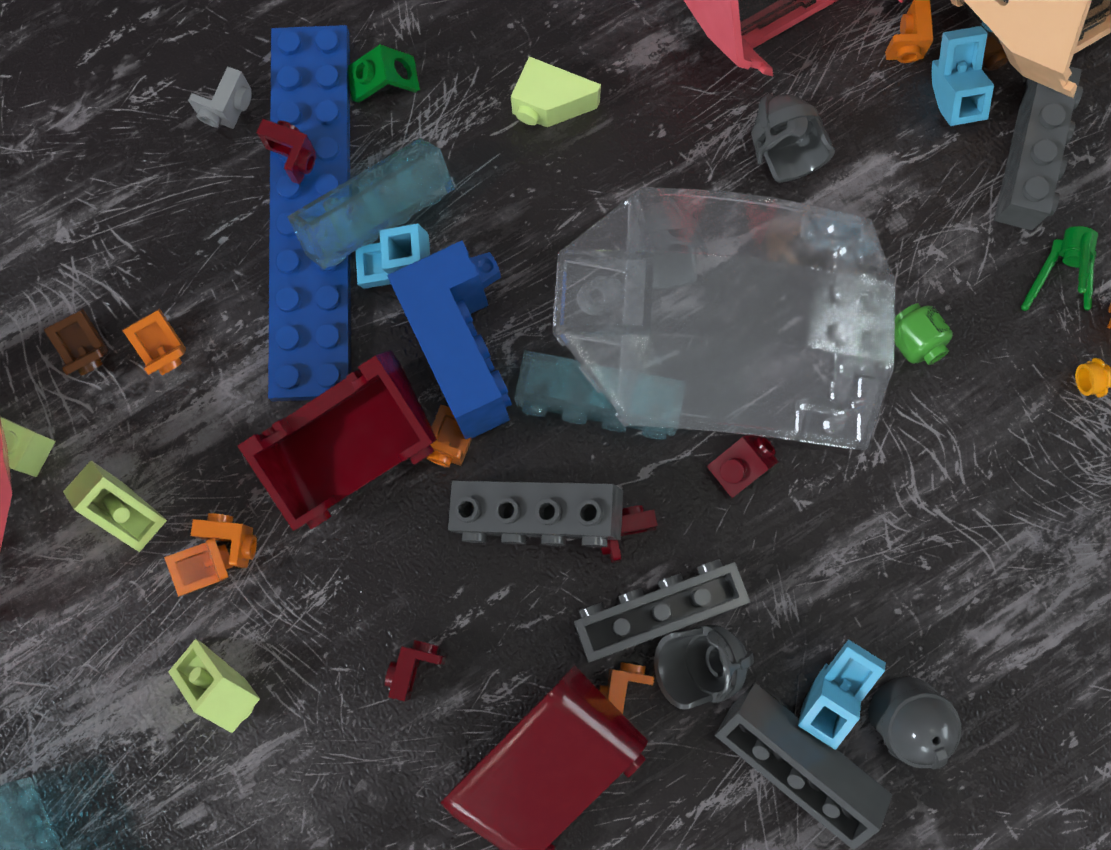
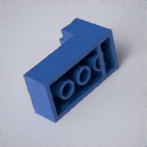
M460 241L388 274L387 277L465 440L470 437L472 439L510 421L506 407L511 406L512 402L508 396L507 387L499 371H494L495 368L490 359V353L482 336L477 334L471 317L472 313L489 306L484 288L501 278L499 267L491 252L470 258L463 241Z

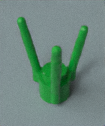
M1073 226L1065 230L1063 240H1053L1051 253L1021 306L1023 311H1027L1030 308L1059 256L1063 257L1062 261L1065 265L1079 268L1078 292L1084 296V309L1086 311L1091 310L1094 262L1096 257L1095 248L1098 239V233L1095 230L1083 226Z

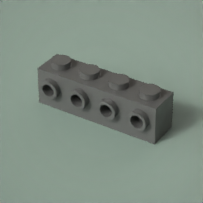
M1069 67L1072 74L1068 80L1077 85L1074 98L1033 80L1027 79L1025 81L994 221L1032 231L1046 217H1051L1056 211L1060 198L1059 193H1055L1057 181L1062 178L1068 161L1067 157L1063 156L1065 145L1071 140L1075 130V122L1071 121V117L1083 93V87L1079 86L1082 69Z
M452 481L448 531L461 534L462 541L471 543H487V536H501V543L526 544V537L541 538V544L566 546L567 539H582V546L607 547L608 540H621L623 490L614 484Z
M718 559L697 567L699 575L690 579L683 580L680 573L658 581L660 590L644 595L642 588L618 596L621 604L606 610L603 602L580 610L581 619L574 621V625L587 661H595L751 603L736 563L733 562L723 566L721 560Z
M754 682L732 704L715 736L852 850H855L881 830L892 794L840 751L833 749L798 726L799 718Z

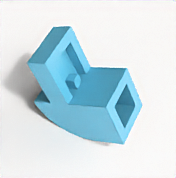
M982 26L943 32L939 60L932 61V86L937 105L950 126L988 120L994 84L982 70L988 34Z
M418 223L380 230L379 243L355 247L357 285L363 289L389 285L391 283L387 277L388 274L429 256L430 242L428 232Z
M848 639L830 665L826 663L813 682L802 705L798 726L836 750L859 721L861 701L885 672L886 663Z

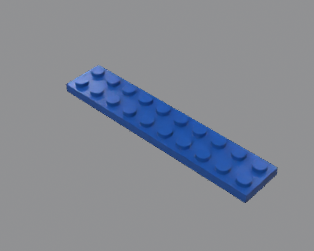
M347 25L271 28L270 121L277 124L279 120H282L297 127L301 133L308 136L316 153V160L312 171L308 175H304L301 184H297L291 181L284 169L288 157L270 151L268 399L272 402L313 400L347 378V375L351 373L350 86L348 66L350 65V37Z

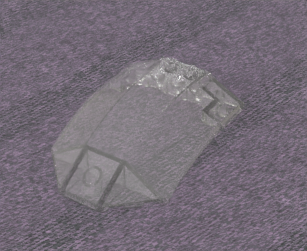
M640 188L558 252L552 334L562 347L566 345L581 364L579 369L598 393L602 392L617 411L615 416L624 427L643 426L726 432L867 450L886 388L894 369L895 278L888 266L873 222L869 218L794 201L744 193L699 189Z

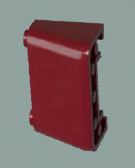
M392 350L370 358L358 366L359 370L353 371L347 375V378L286 418L278 420L271 427L263 431L262 434H254L237 445L293 531L305 523L310 530L332 516L328 509L406 459L409 458L414 465L434 452L430 444L435 442L437 438L400 362Z
M574 665L559 680V683L458 782L440 804L454 818L500 850H554L556 847L552 842L622 773L628 778L644 763L646 758L641 753L646 747L648 740Z

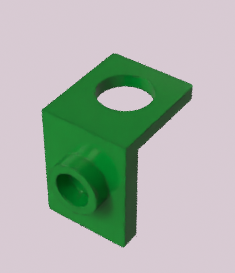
M379 44L348 66L349 86L352 101L360 103L388 84L414 93L420 90L414 56ZM395 60L404 65L408 73V79L402 78L397 73L394 65Z

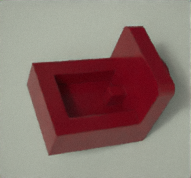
M262 119L256 132L267 150L288 157L284 169L292 182L301 184L304 175H308L312 171L316 160V153L308 136L286 121L279 120L276 124Z
M752 431L740 438L707 465V468L731 498H733L776 465L778 460L774 456L776 451L770 441L763 435L758 436Z
M643 505L622 509L621 537L653 531L657 528L654 510L644 511ZM608 540L607 547H601L602 555L610 554L612 563L620 562L621 553L618 540Z
M414 640L413 647L401 646L398 661L390 662L385 678V686L390 687L389 698L401 701L410 700L420 660L439 665L445 664L446 656L437 654L439 646Z

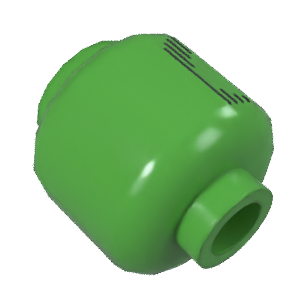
M919 303L913 304L900 312L892 320L894 327L890 332V337L908 362L915 364L926 361L928 365H932L948 354L949 350L946 345L952 339L953 332L933 306L921 307Z

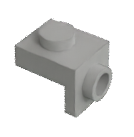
M227 66L212 100L191 93L188 101L196 111L197 118L203 123L212 127H219V124L234 129L241 112L245 111L250 104L252 89L242 71Z

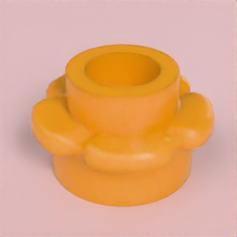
M1093 358L1092 361L1080 364L1075 374L1079 391L1085 396L1095 394L1098 398L1106 396L1108 388H1111V367L1099 358Z

